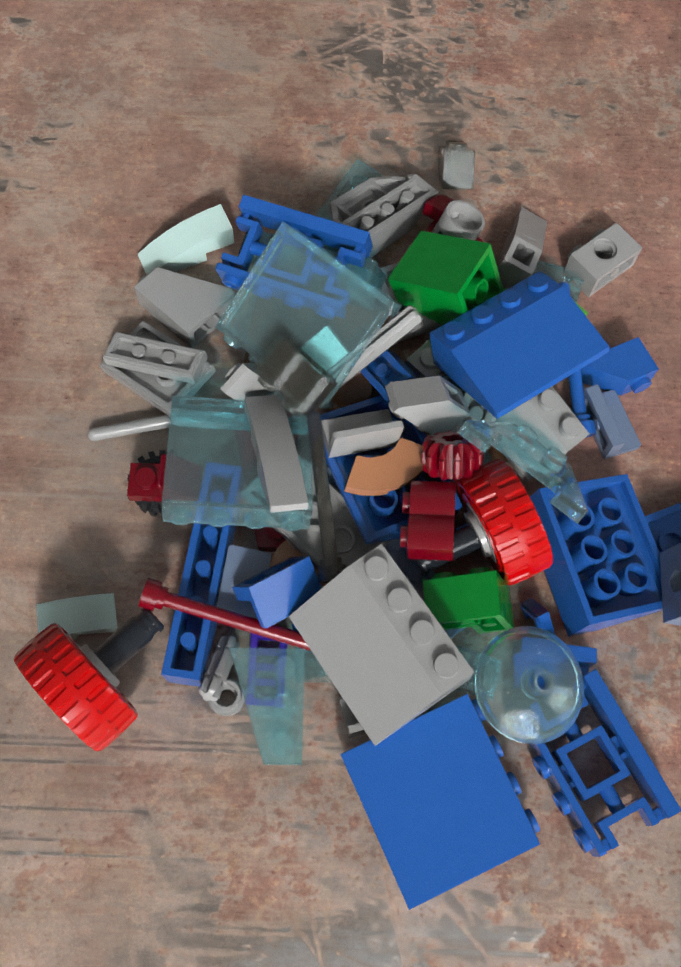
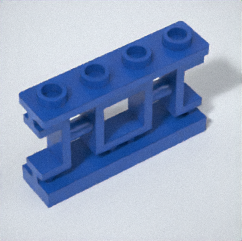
M243 195L238 206L242 213L240 216H237L235 222L240 231L247 232L248 234L239 257L223 252L221 256L222 263H217L215 270L222 279V283L235 290H241V287L253 290L252 292L263 299L271 300L272 296L282 299L286 305L295 309L302 310L303 307L314 309L316 314L326 319L333 320L335 316L345 319L347 314L346 307L351 301L349 291L340 289L338 286L347 263L363 268L365 257L369 258L373 247L370 232ZM261 226L277 230L271 246L259 243L263 233ZM285 244L310 252L301 276L276 269ZM323 245L339 249L334 265L320 261L325 250ZM254 255L265 258L261 269L263 276L247 272ZM315 274L329 278L324 289L326 296L309 291Z
M597 669L565 686L574 704L546 718L538 703L534 702L513 715L516 722L512 726L521 743H528L536 756L532 758V762L543 780L548 778L553 786L555 793L552 794V798L563 816L568 814L576 829L572 833L579 847L584 853L589 851L593 857H601L607 854V851L619 846L609 828L612 824L638 811L646 826H654L659 821L681 812V808ZM590 705L601 725L582 734L571 714ZM531 718L534 720L539 731L558 722L567 736L569 743L552 752L559 767ZM595 738L613 768L614 773L586 788L567 753ZM632 775L644 796L637 797L624 805L613 785ZM571 789L574 790L579 801H585L598 793L603 798L611 813L592 823L600 839Z

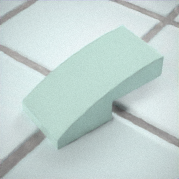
M114 593L72 597L36 605L38 634L52 623L59 624L73 639L82 634L115 632L117 629Z

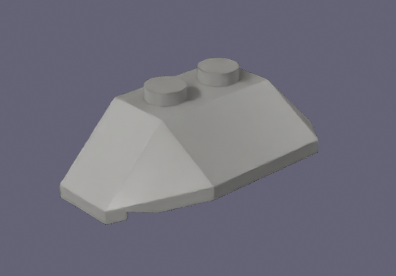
M409 174L406 178L398 176L373 177L330 202L331 219L334 222L370 232L373 247L369 257L372 258L411 231L423 215L426 202L437 196L438 191L417 174Z

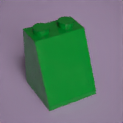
M420 231L388 278L397 302L405 306H414L420 314L441 325L450 322L504 291L491 243Z

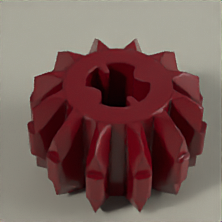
M448 430L443 433L435 432L433 435L425 437L421 451V463H423V471L428 473L430 477H440L443 481L447 479L457 481V479L471 478L473 473L480 470L483 461L482 440L475 437L474 434L462 433L461 430L457 432Z

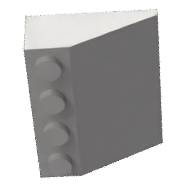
M382 544L350 564L289 616L374 746L470 680L474 674L471 666Z

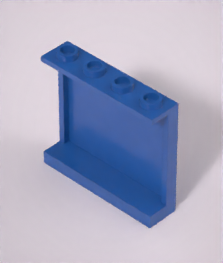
M468 694L413 719L376 746L369 740L340 754L409 910L540 845L535 834L540 831L538 822L529 808L523 809L517 795L522 793L520 785L512 771L505 772L499 758L504 756L502 748L494 735H487L482 724L486 720L484 711L476 698L470 700Z

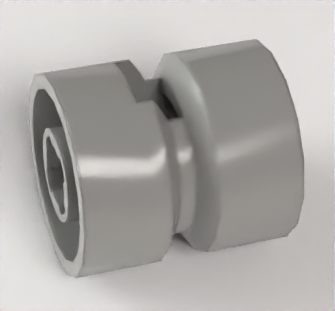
M454 200L447 205L431 233L476 240L485 226V219L474 205L462 200Z

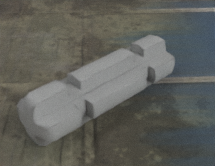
M232 635L230 637L222 636L219 639L216 650L205 672L204 677L206 678H203L198 692L202 695V699L207 702L209 700L217 701L220 698L224 688L223 685L226 683L234 662L233 658L236 657L240 647L239 643L236 642V637Z

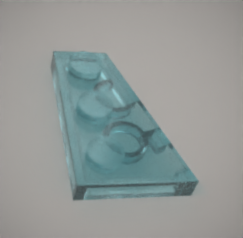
M230 647L263 764L302 765L305 649Z

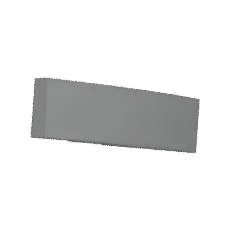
M280 395L245 397V412L251 427V442L257 458V473L270 513L308 509V498L303 474Z

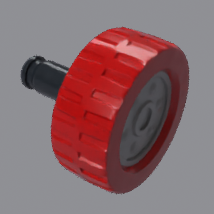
M496 459L481 465L480 470L473 473L471 478H461L456 481L457 491L465 511L466 524L454 529L453 561L415 559L421 573L428 574L429 570L439 569L480 550L485 558L487 557L494 571L496 570L503 578L506 585H513L533 577L550 568L553 564L550 542L538 512L516 473L502 459Z
M142 608L137 616L131 617L94 651L87 644L81 647L59 624L52 623L32 638L14 656L17 668L37 694L65 725L94 751L98 752L106 748L138 717L137 710L117 687L121 681L116 677L115 673L143 649L158 631H163L164 625L150 610Z

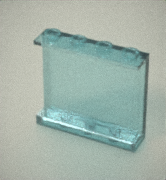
M282 221L215 328L225 334L222 339L236 349L242 347L250 354L248 359L262 369L268 367L276 373L274 379L288 389H292V387L303 394L301 400L318 410L319 407L332 408L334 403L330 400L388 316L395 317L402 305L295 227Z
M172 395L162 495L163 522H172L177 525L199 523L209 524L214 527L236 525L247 526L251 529L274 527L283 528L288 531L309 529L313 511L312 432L307 421L312 418V405L282 403L292 431L308 498V509L270 513L257 473V458L251 442V427L245 412V400Z

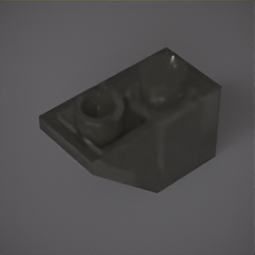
M446 140L445 146H438L439 186L442 189H473L475 150L468 147V143L462 140Z

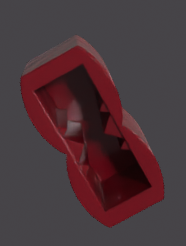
M411 481L410 492H403L402 512L403 514H409L408 525H401L400 547L407 548L408 559L453 561L456 482Z

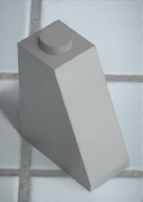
M156 267L151 273L142 276L134 286L139 305L190 348H195L237 310L235 292L231 288Z

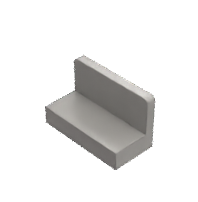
M389 409L321 420L320 431L328 458L396 446L404 429L401 420L393 422Z

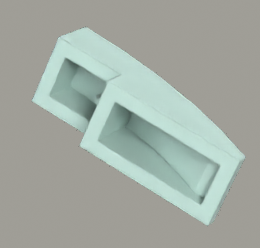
M219 204L170 228L138 253V257L146 274L151 273L156 267L177 272L207 261L206 253L234 244L233 228L222 205Z

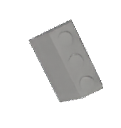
M552 386L496 419L490 438L525 483L566 454L587 437L589 433Z

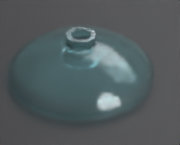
M521 626L498 634L484 647L475 668L474 690L481 712L496 731L516 742L540 744L560 737L573 725L582 707L584 681L575 655L559 637L538 627ZM539 675L545 681V686L543 689H541L537 684V679Z

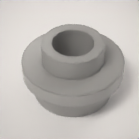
M227 678L221 695L226 691H231L234 693L233 701L229 704H224L221 702V695L217 701L209 700L210 707L221 716H232L238 713L243 708L246 700V693L241 683L235 679Z

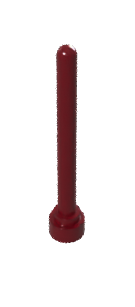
M148 578L145 583L138 607L154 611L155 608L162 610L164 606L311 651L298 631L275 624L269 628H262L256 618L168 592L169 588L162 586L163 582Z

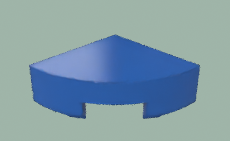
M532 597L521 602L520 606L526 620L532 618L535 622L538 632L535 634L537 639L542 642H557L549 611Z

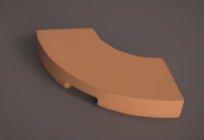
M400 438L395 448L385 455L371 458L356 456L344 492L362 496H377L388 494L389 491L409 485L411 481H414L423 472V463H421L423 445Z

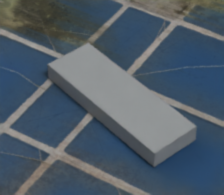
M115 332L103 356V360L107 365L195 385L208 358L204 350L121 332Z

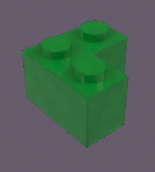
M478 567L469 571L470 574L456 576L452 572H442L435 574L434 579L423 580L424 603L444 630L472 627L478 634L515 630L510 587L505 584L503 578L496 570L492 571L489 567Z

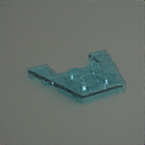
M466 420L457 432L484 453L491 446L495 447L554 492L550 503L577 524L588 512L572 466L566 462L567 456L556 447L550 446L547 448L537 440L539 438L538 434L528 426L521 425L519 427L515 423Z

